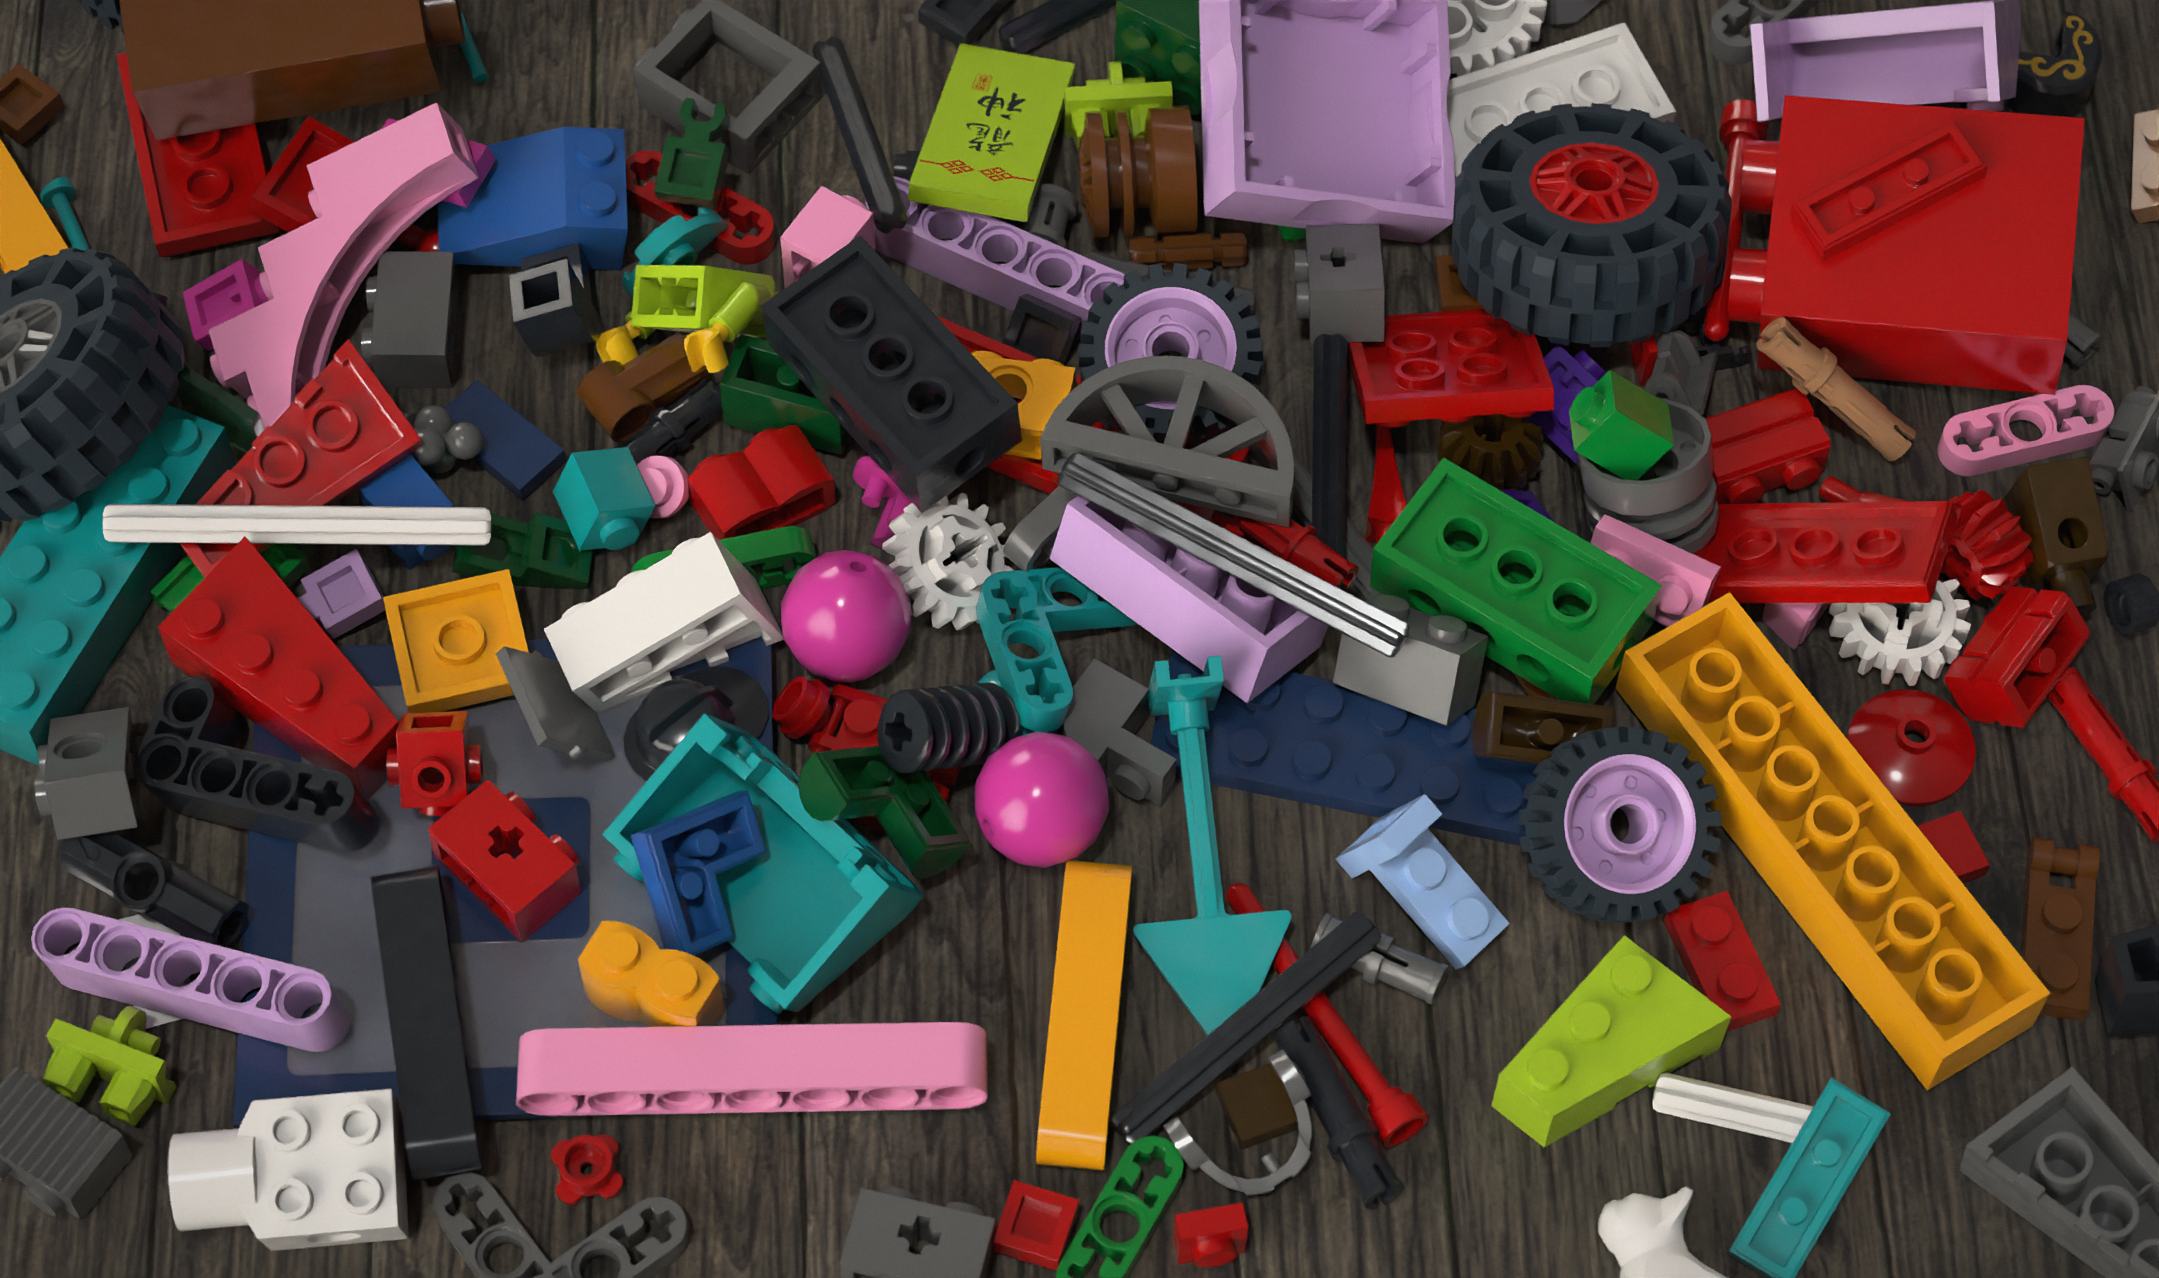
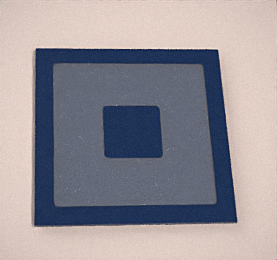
M762 636L727 649L729 661L717 666H726L743 671L760 684L768 698L769 718L758 740L773 752L772 644L766 646ZM526 639L529 653L537 650L543 657L558 661L549 639ZM393 644L337 646L400 722L402 713H408ZM706 658L669 673L672 680H677L700 668L709 667ZM649 693L598 713L595 711L615 754L607 762L582 756L575 760L568 753L538 746L515 695L442 711H468L470 745H482L483 783L489 779L505 796L510 791L519 795L534 813L536 818L534 824L548 838L553 834L562 837L579 858L580 864L576 868L581 894L523 943L516 939L435 858L427 828L443 815H423L419 813L418 808L401 809L400 787H389L388 779L370 798L380 811L381 825L374 840L364 849L355 852H339L249 830L245 903L249 904L247 911L249 924L243 933L242 952L311 969L322 974L348 1009L350 1025L348 1033L342 1042L334 1048L323 1052H309L238 1033L233 1117L235 1129L240 1128L252 1101L384 1089H392L399 1098L371 876L438 865L445 896L476 1120L606 1116H543L530 1114L519 1109L516 1105L519 1039L526 1032L539 1029L646 1027L643 1021H626L612 1017L598 1009L588 999L583 987L578 958L601 921H618L632 925L649 935L656 942L660 950L664 949L645 883H641L631 877L614 861L613 857L617 854L618 850L602 835L646 783L644 779L634 773L625 757L623 736L629 719L639 709L642 700ZM254 723L253 752L313 765ZM473 784L472 791H474L481 784ZM728 941L694 955L707 963L720 979L724 1013L716 1026L777 1025V1013L764 1005L749 989L755 981L748 972V967L751 963ZM261 988L249 991L240 1003L250 1001L258 994ZM322 1003L310 1006L304 1011L300 1019L311 1017L319 1010Z

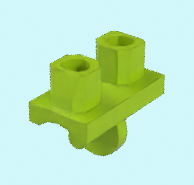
M1121 61L1108 62V79L1086 80V86L1064 87L1065 137H1073L1078 151L1084 130L1085 112L1101 111L1104 138H1110L1109 134H1114L1115 110L1125 109L1132 136H1144L1148 109L1153 107H1169L1173 104L1171 81L1145 83L1144 77L1123 78Z
M133 1006L125 1007L116 1020L98 1015L92 1024L91 1032L55 1019L46 1035L54 1052L48 1062L42 1080L46 1087L52 1088L57 1094H62L68 1101L80 1102L95 1076L110 1082L99 1102L103 1112L114 1119L135 1126L154 1100L168 1104L176 1089L175 1082L166 1079L167 1064L165 1060L154 1056L160 1047L161 1038L145 1032L147 1017L146 1013L141 1009Z

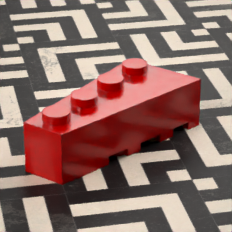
M244 536L158 626L171 663L189 676H199L206 679L236 710L314 766L335 770L347 775L370 799L387 780V749L397 748L396 731L399 721L246 536Z

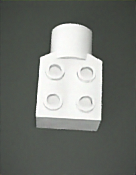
M392 1089L252 1101L240 1128L173 1134L171 1137L168 1159L169 1191L172 1213L179 1231L250 1225L257 1239L271 1251L409 1239L404 1128L400 1100Z

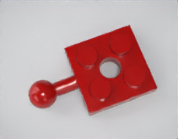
M308 116L252 195L248 210L287 232H291L317 219L308 198V192L314 190L307 165L354 143V141ZM412 223L398 236L395 242L414 252H438V228L424 231Z

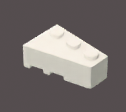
M711 532L701 538H692L682 542L673 550L670 556L646 570L629 573L617 583L615 588L591 602L580 603L569 608L560 620L544 628L572 691L597 713L649 693L660 684L672 680L669 672L704 658H706L709 667L728 662L727 649L762 636L766 646L784 640L783 634L756 579Z

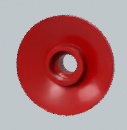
M1910 689L1881 693L1868 700L1859 708L1848 728L1847 740L1900 805L1928 806L1952 797L1965 785L1974 767L1976 746L1968 723L1952 705L1930 693ZM1905 732L1918 734L1925 741L1921 743L1912 742L1906 737Z

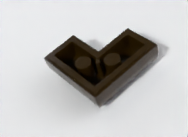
M1489 691L1481 696L1475 711L1472 730L1473 749L1479 757L1539 764L1541 761L1549 759L1552 756L1550 751L1559 744L1572 740L1571 737L1592 730L1613 727L1615 707Z

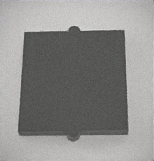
M506 646L496 653L538 746L568 753L575 760L582 756L607 762L615 755L595 711L572 691L559 661L543 657L537 650L528 653Z

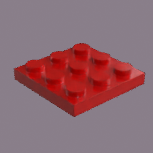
M1484 309L1384 316V341L1347 342V357L1366 424L1377 423L1385 427H1400L1407 425L1413 420L1441 419L1446 422L1457 423L1480 415L1503 414L1507 417L1523 418L1533 415L1536 411L1554 410V386L1535 334L1532 333L1531 336L1520 333L1512 329L1509 322L1503 318L1496 320Z

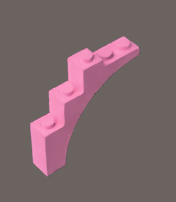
M437 102L307 165L314 190L308 192V198L317 219L258 247L265 270L259 274V280L269 301L209 329L215 354L210 356V364L216 378L224 388H233L247 399L250 413L262 430H265L268 425L271 427L295 401L294 397L301 389L325 369L331 345L343 315L361 282L380 256L404 230L427 210L451 193L479 178L462 127Z

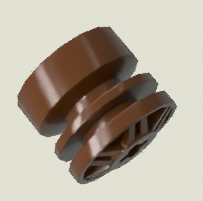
M1188 105L1149 108L1145 120L1144 136H1132L1125 109L1115 110L1113 138H1104L1101 111L1085 112L1084 130L1078 146V171L1081 205L1084 207L1091 225L1093 239L1109 237V211L1119 210L1123 237H1132L1136 225L1137 209L1146 208L1149 209L1151 223L1156 235L1195 233L1197 230V178L1193 127Z

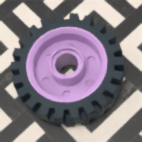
M1174 263L1173 272H1163L1162 264L1148 266L1147 275L1140 276L1137 270H1134L1124 275V281L1121 286L1113 282L1104 290L1103 300L1101 302L1097 299L1094 301L1089 309L1088 320L1083 322L1078 350L1081 383L1101 370L1132 359L1158 356L1165 351H1177L1185 357L1213 363L1230 370L1245 379L1257 390L1259 389L1263 370V343L1256 315H1251L1250 304L1243 295L1235 296L1232 284L1224 278L1219 283L1214 282L1211 271L1199 267L1195 275L1188 273V264ZM1149 402L1133 406L1158 443L1164 444L1177 402ZM1197 406L1185 445L1190 444L1193 449L1207 442V439L1228 431L1232 424L1238 426V424L1211 409ZM1112 414L1099 421L1108 431L1112 428L1116 429L1117 432L1122 430Z
M1607 727L1571 737L1572 740L1561 743L1550 751L1552 756L1541 761L1533 771L1537 776L1535 781L1526 784L1522 798L1527 799L1528 804L1526 809L1519 810L1518 821L1519 825H1526V836L1519 837L1522 852H1530L1532 861L1527 863V866L1533 877H1539L1543 880L1544 884L1541 886L1543 891L1550 898L1562 901L1560 906L1572 913L1582 914L1585 918L1615 923L1637 922L1657 918V915L1669 913L1680 907L1678 903L1680 900L1690 899L1700 889L1695 883L1698 879L1707 878L1714 866L1707 860L1709 854L1718 853L1721 839L1713 837V827L1722 826L1721 811H1712L1710 802L1718 798L1714 785L1704 784L1702 777L1707 772L1699 761H1690L1687 758L1690 753L1688 749L1680 743L1667 741L1668 736L1657 731L1643 730L1644 728ZM1617 808L1622 809L1629 820L1628 834L1621 842L1615 838L1610 826L1612 814Z

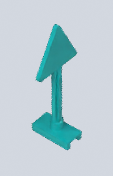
M1221 655L1209 656L1207 658L1202 677L1191 678V674L1178 675L1177 679L1170 680L1168 660L1156 661L1154 664L1148 688L1150 716L1169 714L1171 734L1177 735L1197 917L1186 920L1137 924L1133 929L1135 939L1206 1036L1260 991L1292 918L1288 910L1228 915L1224 910L1204 732L1210 729L1208 711L1215 710L1224 683Z

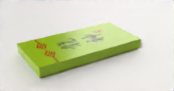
M960 43L909 182L908 201L1027 222L1065 109L1064 87H1072L1074 81L1075 63Z

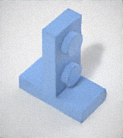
M1424 794L1380 817L1335 859L1351 878L1370 870L1455 969L1466 966L1510 923L1428 829L1442 813Z

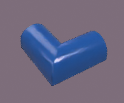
M748 790L734 792L630 835L664 949L683 951L694 956L734 938L716 874L766 853Z

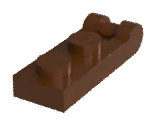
M2033 836L2029 844L2026 860L2020 956L2050 992L2039 1015L2084 1021L2089 1011L2095 892L2100 863V848L2079 843L2076 849L2054 846L2053 839ZM2050 872L2071 875V888L2049 885Z

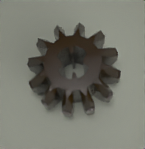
M1503 414L1473 416L1470 420L1453 423L1444 421L1440 426L1439 440L1441 442L1438 443L1437 449L1439 463L1445 458L1498 490L1506 488L1508 490L1522 491L1527 479L1535 478L1536 472L1540 469L1543 434L1541 433V427L1533 424L1532 416L1512 418Z

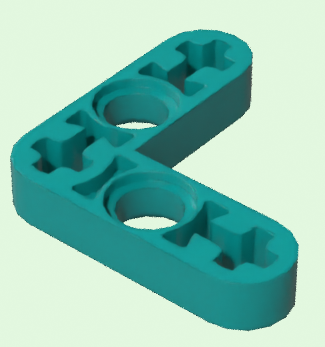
M1061 567L1031 569L1028 572L1016 570L994 573L985 579L976 606L977 619L1001 686L1014 701L1018 712L1019 724L1035 732H1050L1061 727L1067 717L1073 698V686L1053 632L1123 627L1138 624ZM1059 591L1069 592L1080 598L1083 604L1066 606L1056 601L1051 594ZM1009 608H1017L1014 620L1009 621L1011 616ZM1015 643L1027 644L1036 649L1040 656L1034 659H1024L1012 653L1008 646ZM1036 681H1039V684H1038V687H1037L1039 696H1038V695H1032L1033 688H1034V685H1035V682H1036Z

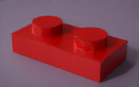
M1728 891L1681 905L1665 914L1663 922L1694 988L1732 1016L1727 1031L1778 1014L1781 1003Z

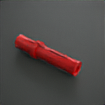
M2076 667L2067 668L2047 695V698L2057 708L2072 732L2103 771V774L2109 781L2107 789L2117 801L2123 800L2138 819L2140 825L2148 834L2149 839L2154 844L2159 843V780L2157 779L2159 770L2150 759L2143 760L2138 751L2134 749L2110 713L2089 688L2080 671Z

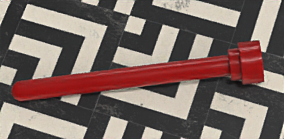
M1751 100L1730 102L1723 108L1721 113L1719 135L1728 149L1725 176L1729 183L1732 210L1724 274L1721 283L1713 290V296L1707 302L1704 333L1712 341L1723 340L1729 331L1730 321L1727 320L1733 252L1734 247H1740L1744 212H1739L1746 139L1766 140L1769 120L1757 121L1756 102Z
M1237 882L1228 887L1226 900L1236 915L1266 912L1246 884ZM1283 937L1272 962V966L1279 975L1299 959L1285 937ZM1321 991L1302 1008L1313 1019L1318 1031L1370 1104L1367 1107V1111L1371 1116L1370 1119L1375 1122L1380 1131L1379 1136H1377L1385 1148L1401 1145L1422 1130L1429 1120L1428 1114L1412 1093H1404L1400 1087L1390 1086L1326 994Z

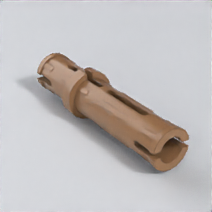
M1784 317L1773 320L1762 331L1760 336L1763 338L1757 340L1756 347L1793 377L1792 384L1803 394L1810 392L1821 400L1848 426L1871 443L1888 461L1900 458L1911 447L1912 443L1909 440L1915 439V430L1906 425L1901 419H1898L1863 386L1847 375L1837 365V357L1827 348L1823 347L1820 350L1810 343Z

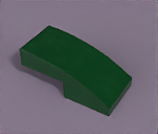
M536 512L529 523L490 513L491 539L489 544L485 546L456 545L452 568L454 573L475 577L509 569L513 585L554 589H584L588 584L593 549L579 551L567 522L562 519Z

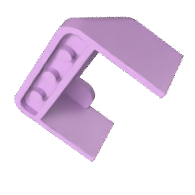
M1993 0L1750 24L1757 121L1782 118L1785 95L1907 105L1967 102V109L2002 111L2004 110V100L2016 97L2021 29L2020 0Z

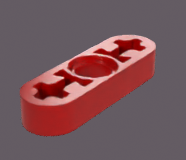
M644 150L636 152L625 159L627 204L630 207L662 224L676 215H681L685 221L694 218L681 211L682 203L658 200L655 195V183L648 180L652 176L657 177L662 158L661 153ZM638 178L648 181L642 187L637 185ZM722 186L717 209L713 208L712 210L716 211L729 227L706 247L739 264L750 265L765 260L775 247L774 222L771 214L761 205ZM727 213H729V222L725 220ZM752 228L758 229V236L747 234L743 239L737 238L736 230L741 233H748Z

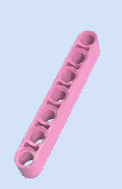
M962 1022L564 1028L533 1030L526 1032L519 1039L516 1105L527 1113L543 1116L963 1109L978 1106L985 1102L988 1097L987 1034L978 1025Z

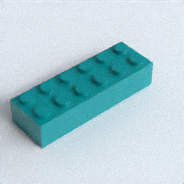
M166 405L162 412L163 418L153 433L147 434L137 446L139 450L125 464L121 463L108 474L106 481L94 490H87L77 496L70 505L57 511L53 509L43 512L41 517L22 523L0 557V750L39 766L38 747L48 744L50 719L79 715L153 600L151 590L172 570L184 551L179 543H118L106 541L102 528L105 506L108 504L195 505L227 470H231L236 465L225 427Z

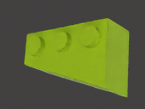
M1624 935L1499 1074L1491 1106L1541 1146L1546 1147L1614 1109L1617 1102L1648 1085L1650 1088L1655 1086L1660 1074L1670 1073L1699 1056L1703 1059L1719 1050L1732 1016Z

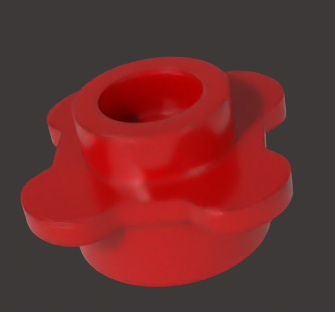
M599 1134L597 1136L580 1135L570 1140L560 1141L553 1147L551 1160L558 1167L560 1181L556 1185L555 1191L561 1202L567 1205H575L583 1197L600 1195L603 1198L610 1199L620 1193L623 1188V1178L615 1170L614 1157L618 1153V1144L613 1137L607 1134ZM590 1164L593 1166V1171L590 1174H583L581 1172L582 1166Z

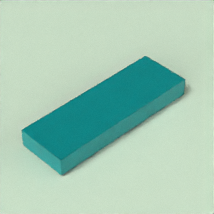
M1831 1078L1727 1255L1765 1278H1795L1891 1113Z

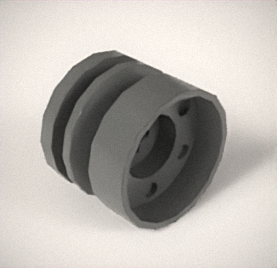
M1661 399L1669 405L1674 446L1638 480H1624L1578 453L1581 479L1585 489L1583 497L1587 510V527L1592 539L1596 525L1606 514L1693 554L1701 550L1715 535L1720 517L1716 499L1717 486L1713 477L1715 466L1712 437L1706 419L1692 407L1670 399Z

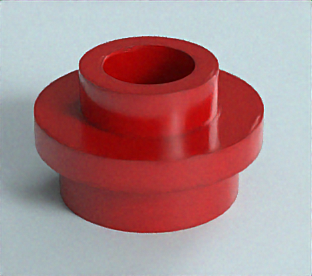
M803 676L789 682L778 695L772 709V717L780 723L781 732L790 739H798L805 734L812 735L824 725L831 711L829 687L820 680L809 681Z

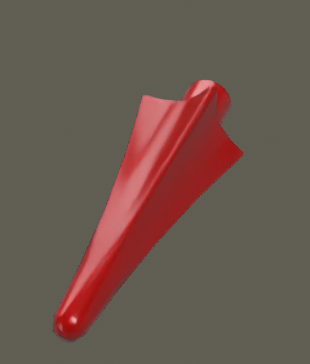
M1376 423L1374 475L1365 539L1368 543L1376 541L1377 544L1406 507L1407 502L1395 459L1391 427L1381 426Z

